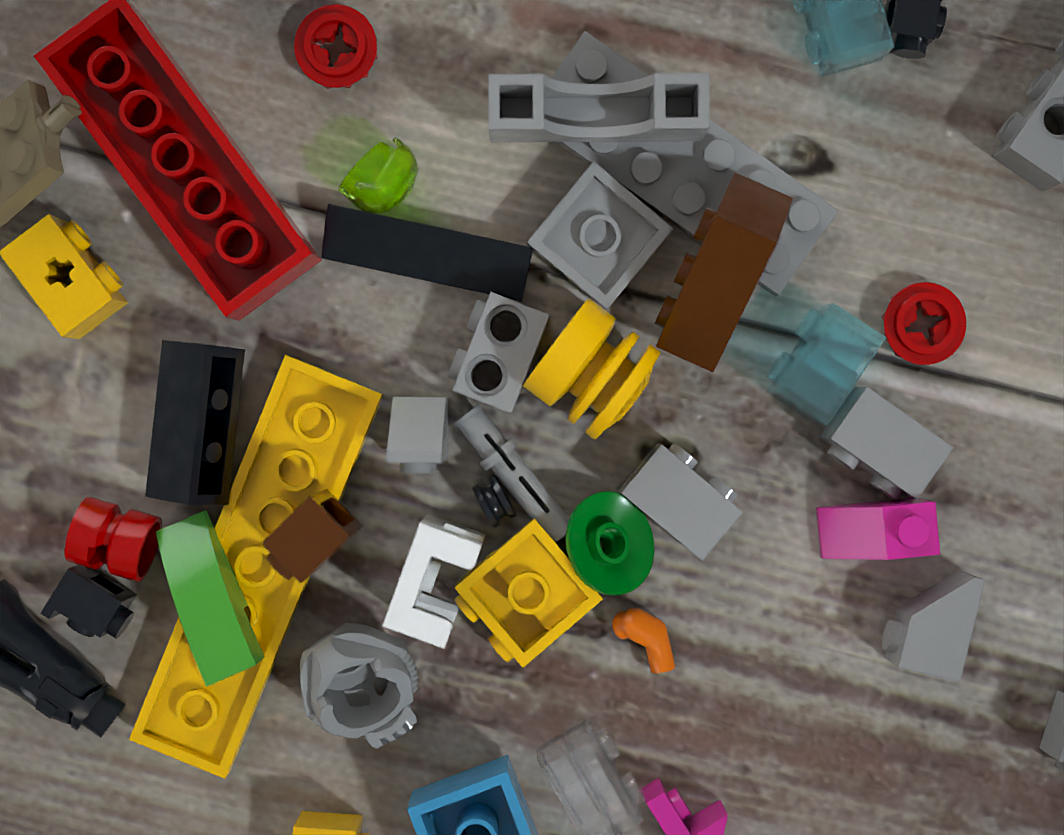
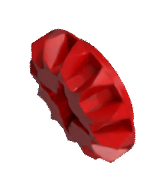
M340 4L322 6L309 13L297 29L294 40L296 60L310 80L327 89L340 87L350 89L354 83L368 77L369 71L377 59V37L368 19L356 9ZM342 28L341 32L345 45L352 48L356 53L340 54L338 61H335L334 67H332L331 55L326 49L316 43L323 45L325 42L334 43L336 35L339 36L340 29Z
M921 282L908 285L890 298V303L881 316L884 321L883 338L889 343L895 356L903 358L914 365H931L949 358L960 347L966 333L967 320L963 305L953 292L936 283ZM917 310H921L923 316H942V320L935 322V325L928 328V339H925L922 332L913 333L912 331H905V328L909 327L910 323L917 320Z

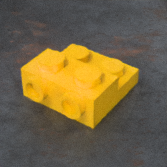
M535 518L497 550L492 551L458 580L454 587L460 594L454 601L461 611L473 623L481 618L493 633L488 638V641L496 652L507 663L515 658L522 668L603 600L598 592L589 588L578 577L568 556Z

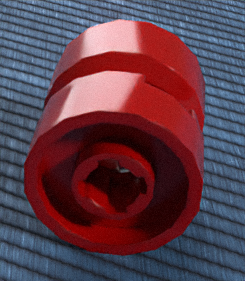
M87 497L79 505L69 526L64 548L65 559L68 562L95 570L106 564L110 574L140 582L147 575L157 553L159 545L156 531L162 529V519L159 516L135 509L121 514L118 504L94 497Z

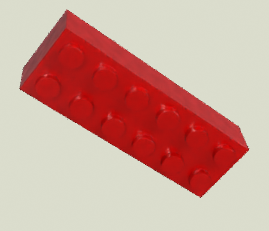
M108 0L33 56L61 95L72 97L80 105L78 110H81V114L78 118L226 318L237 321L242 320L322 261L145 18L129 0Z

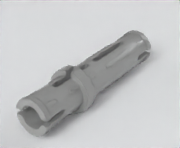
M477 404L453 425L462 432L482 457L479 463L485 471L491 469L531 519L535 518L550 537L557 542L566 535L569 517L514 450L518 446L511 437L506 440L481 409V405Z

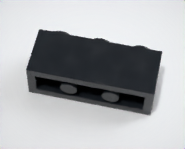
M162 340L145 497L184 505H228L245 349Z

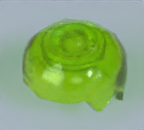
M397 137L392 140L397 148L390 147L384 142L377 143L352 167L340 183L338 191L362 211L374 214L389 211L398 207L413 191L419 167L412 149Z

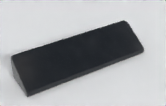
M328 204L321 258L490 295V292H493L508 299L522 302L533 248Z

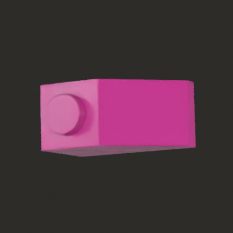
M903 498L816 507L820 556L822 559L892 560L940 555L935 501L923 498Z

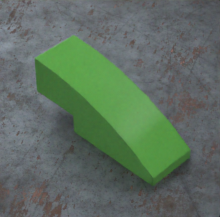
M204 510L156 531L169 588L187 641L206 687L257 665L265 656L244 611L248 604L207 511Z

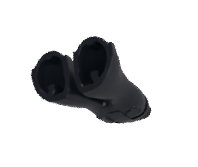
M5 579L1 580L0 687L18 695L49 719L52 718L69 724L75 730H78L83 725L101 738L126 704L108 692L111 687L108 682L102 686L104 681L94 669L59 643L34 619L24 605L15 586Z

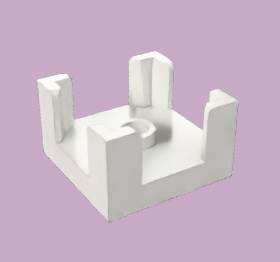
M427 514L419 523L383 627L445 648L458 612V607L453 603L422 593V591L431 593L441 567V563L433 561L435 557L468 570L472 569L475 566L486 534Z

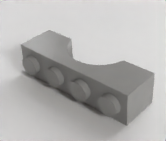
M654 73L642 79L612 84L570 83L555 80L545 74H488L490 142L702 141L710 129L709 73Z

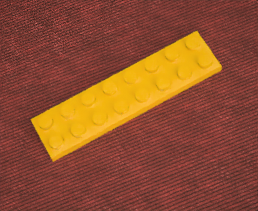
M284 356L230 489L228 505L223 506L215 526L217 536L248 604L244 611L265 657L257 665L206 687L178 617L130 735V741L224 779L230 774L309 580L308 577L300 583L294 576L290 580L281 576L268 562L266 556L270 552L262 542L309 496L328 489L341 501L384 394L292 356Z

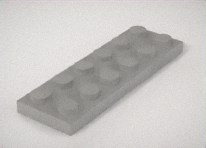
M584 31L552 78L570 83L612 84L645 78L648 75ZM711 119L710 129L702 141L557 142L588 165L593 161L596 162L641 202L691 238H693L706 208L717 212L734 172L792 197L793 200L778 243L757 283L775 297L780 295L839 211Z

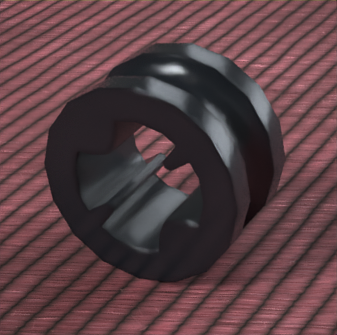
M494 475L489 478L490 482L487 486L481 487L477 484L472 487L477 501L493 528L500 525L499 520L503 516H508L511 519L517 516L506 492Z

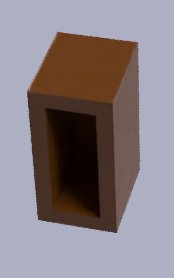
M328 489L309 496L262 544L270 552L266 556L268 562L281 576L288 580L294 576L302 583L319 570L363 525Z

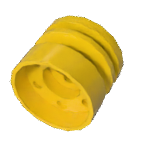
M588 298L523 384V387L550 407L569 391L577 398L569 411L567 420L575 424L588 407L593 409L596 413L584 432L596 440L604 430L619 422L641 395L650 381L649 378L653 366L661 352L650 344L635 362L632 361L627 355L640 336L633 331L615 347L606 340L614 327L616 318Z

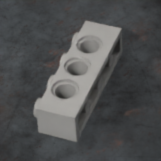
M1064 38L1055 50L1060 55V58L1051 71L1047 68L1044 69L1028 88L1026 96L1031 98L1023 112L1021 114L1017 111L1014 112L999 130L996 138L1002 142L992 155V158L1041 192L1064 181ZM1045 113L1052 115L1057 120L1059 126L1057 135L1050 133L1044 125Z

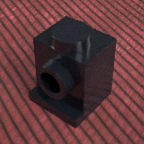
M887 0L879 47L894 49V54L902 58H924L927 46L935 38L938 39L941 36L945 26L947 8L940 6L942 0Z
M77 565L67 569L40 614L48 619L62 614L68 618L66 623L71 629L87 637H94L96 635L100 638L108 634L117 639L125 631L134 616V612L129 607L137 594L97 569Z

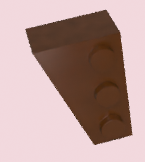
M734 172L717 212L706 208L693 238L703 243L697 256L687 252L673 281L683 287L677 299L667 295L654 324L662 327L663 331L655 347L714 372L778 243L793 200L792 197Z

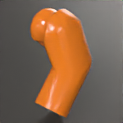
M628 608L626 611H620L614 616L612 629L615 635L620 639L629 638L645 647L651 673H663L676 668L668 631L661 619L641 608Z

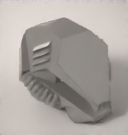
M345 623L302 653L299 674L305 714L316 726H320L322 730L325 729L326 732L339 737L358 739L363 735L368 743L376 749L387 744V742H394L413 729L417 718L410 708V703L413 702V694L418 689V674L414 657L411 656V652L408 651V647L403 640L366 625Z

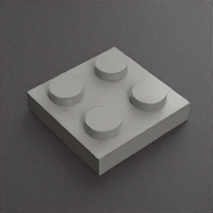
M593 161L525 244L532 247L537 254L604 310H607L673 228Z

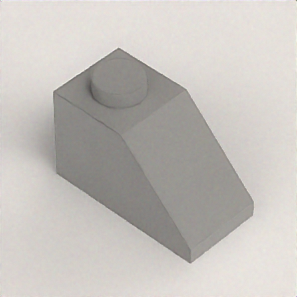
M957 571L896 609L894 620H889L884 628L882 648L886 650L885 658L898 668L960 682L985 580L969 573Z

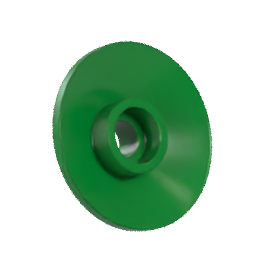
M611 491L592 494L584 498L574 508L567 524L566 548L571 565L578 577L589 588L604 595H622L638 588L647 578L654 560L653 533L643 511L624 495ZM600 540L603 544V551L600 546Z

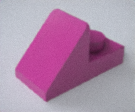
M660 778L642 787L646 804L666 835H724L728 814L721 800L714 802L688 818L692 813L676 787L667 791Z

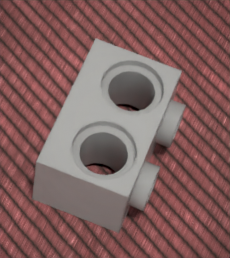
M490 292L486 303L477 300L467 325V329L475 332L468 351L460 348L457 350L448 373L449 378L456 380L452 391L512 413L550 315L493 292ZM504 313L516 316L522 325L519 336L510 342L497 340L491 331L494 319ZM484 361L495 362L502 370L500 385L491 391H482L473 382L475 367Z

